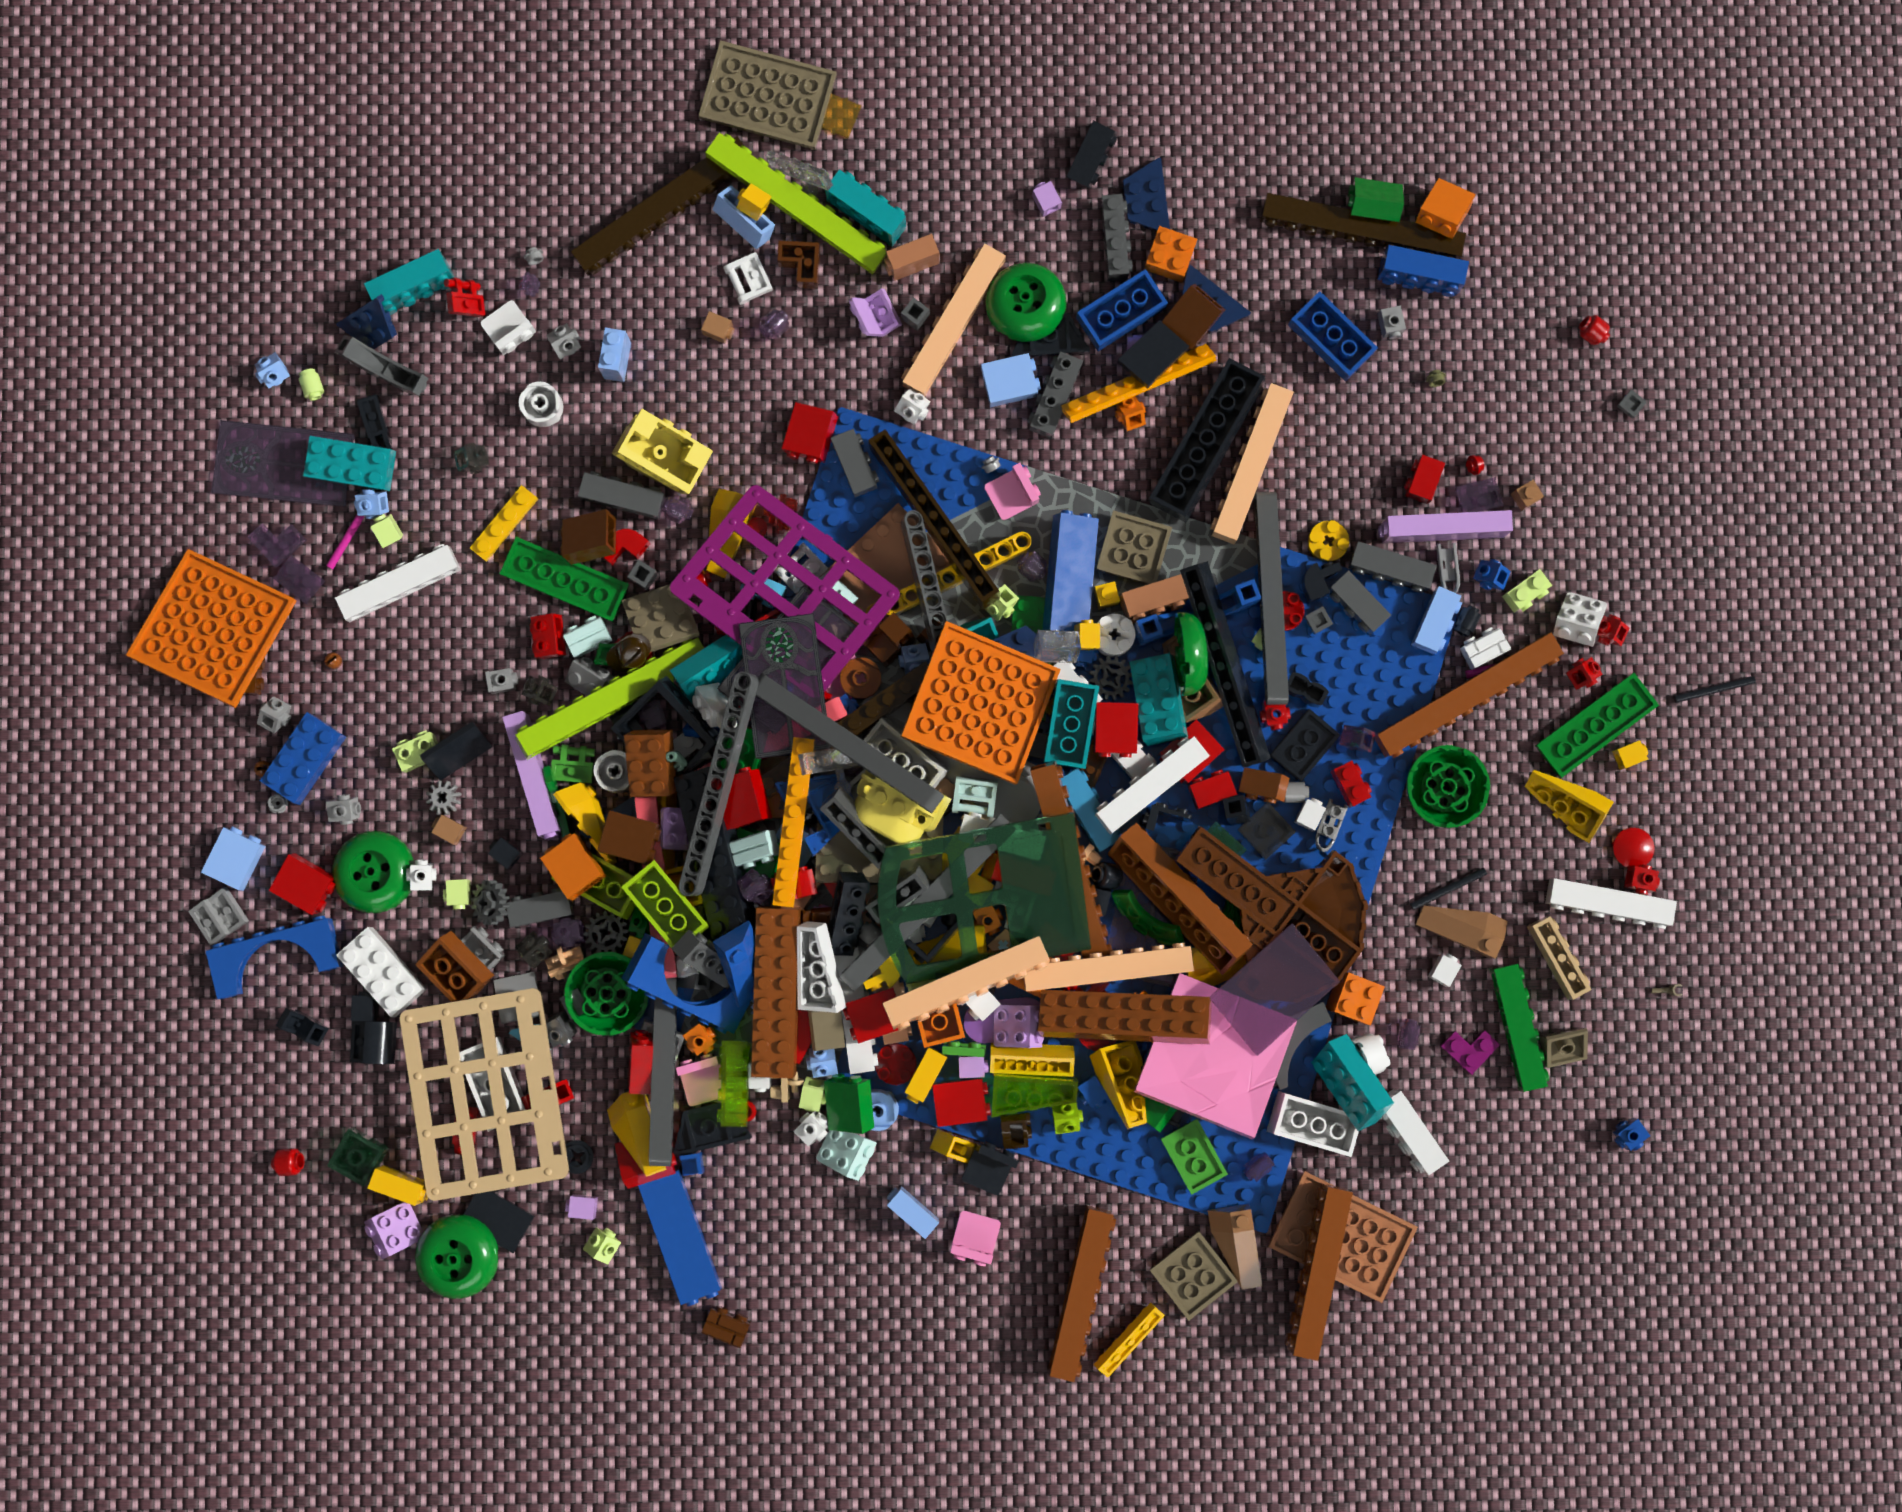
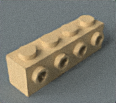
M1546 916L1528 925L1529 932L1566 998L1574 1000L1590 991V982L1587 976L1581 972L1579 962L1571 954L1569 944L1561 936L1555 919L1551 918V916Z

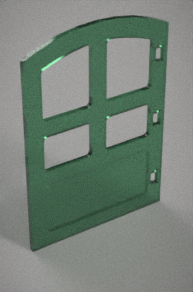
M1073 812L885 847L878 878L877 902L879 921L887 950L906 984L945 977L1040 936L1048 957L1091 949ZM1050 822L1051 829L1039 831L1038 824ZM986 834V841H974L973 836ZM996 844L1002 881L1001 888L970 893L964 858L965 849ZM921 846L922 852L910 854L908 848ZM946 853L953 891L952 897L897 907L896 889L901 862L903 860ZM1004 904L1010 946L1005 949L978 953L973 910ZM952 913L956 914L961 956L916 965L904 943L899 925L914 920Z

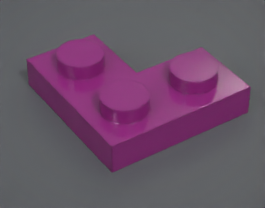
M1485 1030L1471 1044L1466 1042L1456 1031H1453L1440 1047L1470 1075H1473L1500 1044Z

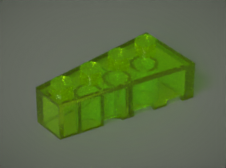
M722 1041V1046L719 1048V1059H721L719 1080H721V1088H718V1101H721V1109H718L717 1122H721V1126L748 1127V1063L750 1062V1043L748 1041Z
M994 1073L991 1118L1027 1110H1038L1044 1107L1077 1103L1078 1079L1077 1077Z

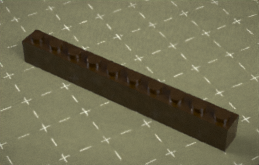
M736 136L734 143L741 147L743 143ZM706 157L573 249L571 253L587 276L590 274L594 275L602 269L603 265L614 262L623 251H630L636 242L641 239H647L656 228H663L667 225L669 219L674 216H680L684 213L685 208L690 205H696L701 201V197L707 193H713L717 190L718 185L723 182H729L734 176Z
M1267 193L1260 222L1265 223L1269 227L1283 226L1289 231H1296L1297 229L1309 235H1316L1317 233L1329 239L1342 238L1348 243L1362 242L1368 247H1375L1377 245L1384 247L1386 250L1388 245L1456 259L1462 257L1466 238L1465 232L1457 231L1453 239L1415 222L1405 220L1395 222L1351 215V209Z
M886 429L870 438L868 442L871 452L911 509L921 514L925 529L983 610L1000 599L999 589Z
M923 662L840 720L838 724L857 737L876 725L881 718H886L916 697L928 666L927 662ZM818 737L815 738L814 746L826 744ZM833 747L814 750L811 769L836 753L837 750ZM791 755L761 776L768 800L778 793L775 787L776 782H788Z

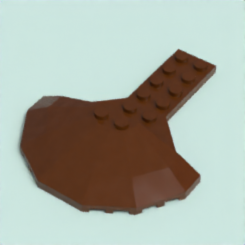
M1198 826L1174 859L1239 909L1242 934H1245L1253 945L1245 953L1246 964L1235 986L1255 1000L1298 1003L1307 997L1317 995L1328 988H1333L1339 984L1364 949L1363 938L1364 930H1366L1365 918L1368 903L1363 896L1362 887L1357 880L1353 864L1335 850H1332L1315 868L1264 875L1204 828Z

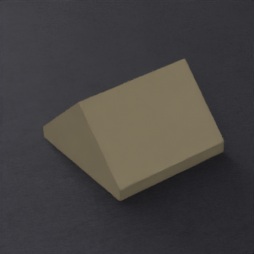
M808 1010L813 1051L844 1048L845 1040L841 1011L832 1013Z
M1578 1027L1539 1036L1547 1068L1587 1059V1028Z

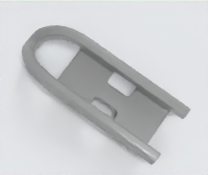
M1452 543V548L1441 549V544H1437L1436 550L1441 586L1447 589L1445 582L1456 581L1453 592L1457 593L1460 587V574L1456 543ZM1450 561H1454L1455 568H1451Z
M1332 799L1328 801L1315 836L1316 847L1321 852H1326L1333 846L1348 809L1347 805H1344L1342 808L1332 804ZM1327 815L1331 817L1328 824L1325 823ZM1338 819L1337 826L1334 827V823ZM1320 835L1331 838L1326 848H1322L1319 844Z

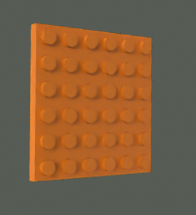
M187 549L126 656L236 708L297 601L280 591Z
M945 621L900 737L1017 785L1061 669Z

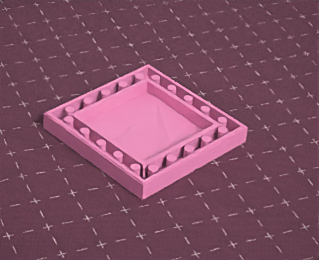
M1179 973L1170 995L1210 997L1211 999L1210 1044L1152 1042L1134 1092L1247 1138L1254 1139L1297 1020Z

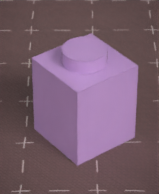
M1051 181L1048 183L1041 182L1034 187L1032 197L1043 217L1061 209L1062 201Z
M959 1056V1078L985 1077L984 1073H988V1060H984V1057Z
M573 1194L570 1196V1199L566 1200L565 1212H568L569 1218L593 1220L596 1218L598 1197Z

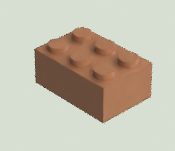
M1180 574L1123 592L1119 599L1124 616L1134 624L1137 620L1143 619L1148 615H1162L1164 611L1170 608L1171 611L1183 608L1189 597Z

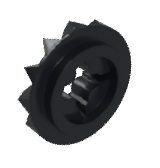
M574 1140L565 1145L569 1172L580 1174L587 1171L593 1163L594 1154L592 1148L586 1142ZM572 1149L576 1153L584 1151L583 1156H581L582 1164L577 1160L570 1163V1160L574 1157Z

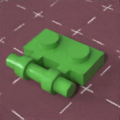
M566 744L553 747V754H561L560 760L552 759L551 769L556 781L592 784L594 763L586 762L587 756L595 757V749L587 748V746H580V748L569 747ZM568 755L579 756V762L568 761Z
M953 1040L945 1042L942 1046V1054L984 1057L986 1053V1045L978 1042L960 1043Z

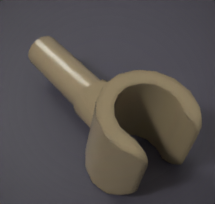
M1671 984L1665 988H1651V993H1669L1671 996L1683 995L1675 993V987L1682 986L1681 984Z

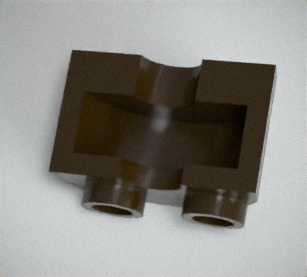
M1030 1112L1000 1115L1004 1149L1029 1147L1028 1139L1032 1138L1031 1126H1027L1031 1125Z

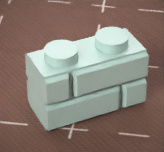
M590 617L585 620L586 624L580 627L574 625L566 630L567 633L563 637L575 659L597 649L599 643L608 644L613 641L601 617Z
M765 830L729 843L733 853L734 864L736 866H743L744 869L755 867V862L758 861L762 863L774 861L773 857L779 855V845L774 830Z

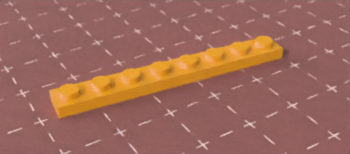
M1204 344L1183 354L1148 389L1131 375L1061 405L1062 412L1073 423L1216 361V355L1207 344Z
M793 737L772 903L774 906L794 908L815 739Z

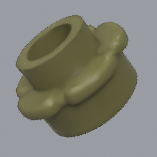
M1433 370L1426 377V382L1429 383L1430 387H1439L1445 383L1446 374L1440 370Z

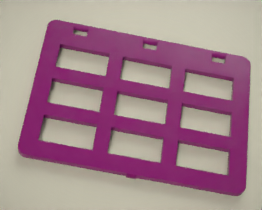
M758 485L751 486L670 585L671 593L739 645H741L739 624L754 622L741 611L755 594L759 595L787 617L811 614L823 599L828 601L858 625L843 643L815 622L817 640L835 652L821 670L824 692L900 597L897 587L833 541L831 536L825 535ZM757 504L791 528L777 547L743 522ZM734 532L768 557L754 575L720 551V548ZM801 537L836 562L822 580L788 556V553ZM711 560L745 585L731 603L697 579V576ZM779 565L813 590L799 609L765 584L766 580ZM846 571H849L881 595L867 614L832 589ZM693 595L702 601L699 607L689 600ZM787 622L795 633L801 627L812 635L811 630L805 625ZM762 627L755 629L748 635L753 640L750 645L746 643V649L753 655L757 653L760 647L761 636L765 630ZM782 635V637H781V639H780V641H779L780 643L782 642V640H783V638H784L783 635ZM780 647L777 651H784V648ZM785 651L778 654L776 658L785 655ZM761 652L758 659L765 663L767 666H770V664L764 659ZM797 654L794 663L808 670H816L814 666ZM785 669L787 681L812 699L820 698L817 676L807 677L797 670ZM780 670L775 671L779 675H781ZM795 671L804 677L801 683L791 677Z

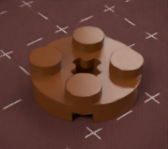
M864 657L850 660L840 673L841 685L850 697L866 699L878 691L881 685V673L876 663ZM864 673L866 682L858 684L857 678H855L856 674L861 675Z

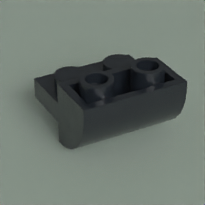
M352 1021L350 1063L395 1064L397 1022Z

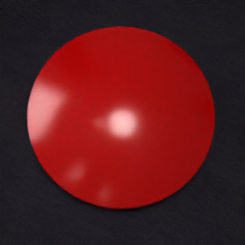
M1283 591L1285 631L1296 628L1302 622L1305 610L1298 594Z
M1627 828L1621 831L1612 842L1615 858L1626 868L1647 865L1654 855V842L1651 836L1640 828Z
M899 1043L889 1044L883 1047L877 1054L878 1066H875L878 1077L890 1085H901L913 1077L917 1062L914 1053L907 1046Z

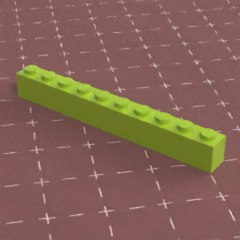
M718 133L705 152L708 159L746 186L752 183L772 196L770 203L872 275L886 256V247L877 240L873 242L868 238L869 235L864 230L855 229L852 227V222L847 218H840L835 215L836 211L828 205L824 207L818 203L819 199L811 193L808 195L804 193L799 184L794 181L790 183L785 179L786 176L777 169L773 171L768 167L769 164L760 157L758 159L755 158L747 147L743 145L740 147L735 144V139L730 135Z
M698 637L694 640L683 641L681 647L677 649L672 647L663 652L664 656L658 659L653 657L647 660L645 666L630 669L627 671L628 675L622 678L620 676L613 678L609 681V685L604 688L602 686L594 688L589 696L585 698L583 695L572 701V705L568 707L563 705L554 710L555 714L549 717L544 715L535 721L536 724L530 727L528 725L521 727L517 730L518 733L515 734V740L524 756L529 760L637 702L665 676L674 682L675 679L670 670L704 649Z

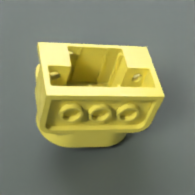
M641 409L632 418L630 424L626 426L612 454L646 477L662 483L680 494H690L713 451L692 439V434L686 430L674 428V424L665 418L661 420Z
M866 770L865 773L860 775L862 778L857 786L858 796L855 799V807L860 821L865 826L893 842L913 850L924 832H931L937 827L952 799L944 795L939 805L931 814Z

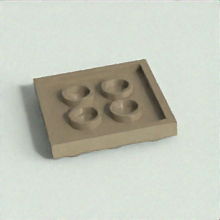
M1113 510L1096 570L1147 585L1157 582L1172 527Z
M671 584L622 600L632 632L641 634L650 641V652L700 636L690 607L671 593Z
M1199 1231L1149 1269L1188 1321L1238 1282Z

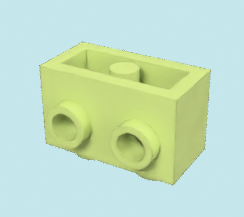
M1539 569L1504 594L1502 598L1514 613L1519 609L1525 611L1533 605L1531 601L1537 597L1540 600L1549 593L1547 589L1552 584Z
M422 731L415 735V739L410 741L408 739L396 743L397 747L392 748L403 772L407 773L425 765L420 755L438 744L434 733Z

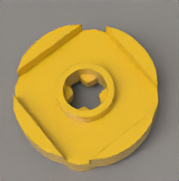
M1336 521L1320 522L1312 528L1308 536V549L1317 559L1326 562L1336 561L1345 554L1349 547L1348 533ZM1325 536L1333 539V546L1330 547L1328 544H1323Z

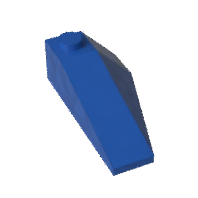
M750 921L743 923L713 941L738 1007L754 999L755 933Z

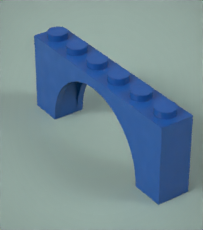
M1255 579L1236 585L1219 595L1225 616L1253 607L1262 599ZM1192 606L1167 614H1154L1137 620L1134 628L1139 646L1174 635L1175 614L1186 612L1194 615Z
M325 915L312 918L313 922L305 924V921L293 923V927L285 929L282 926L272 929L273 933L265 935L264 932L252 934V938L248 940L241 937L231 940L232 944L224 945V943L212 945V949L207 950L206 955L217 999H226L243 994L242 977L248 960L260 947L273 941L286 940L304 948L312 956L319 972L344 967L342 961L336 956L340 949L332 919H325Z
M645 933L622 976V979L627 982L626 986L635 991H638L639 988L644 990V995L655 1000L656 997L663 999L662 1003L672 1009L674 1006L681 1008L679 1012L689 1017L694 1014L698 1016L697 1020L705 1025L712 1023L716 1025V1030L724 1034L727 1031L734 1034L751 1001L738 1007L730 987L728 989L724 988L715 996L702 1001H686L677 998L670 990L664 974V961L669 945Z

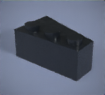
M1093 120L1066 177L1090 188L1091 184L1095 186L1099 178L1097 173L1100 167H1104L1109 157L1107 153L1110 148L1114 147L1118 138V132Z

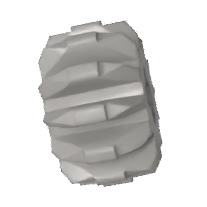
M438 781V788L432 784L430 787L433 793L426 792V795L431 796V799L426 800L427 804H432L430 810L434 811L437 809V815H441L443 811L445 815H450V809L456 812L457 808L454 804H461V801L456 800V798L462 795L460 792L454 793L458 786L453 785L451 787L450 781H446L445 785L442 781ZM441 794H447L445 797L447 799L446 802L441 801Z

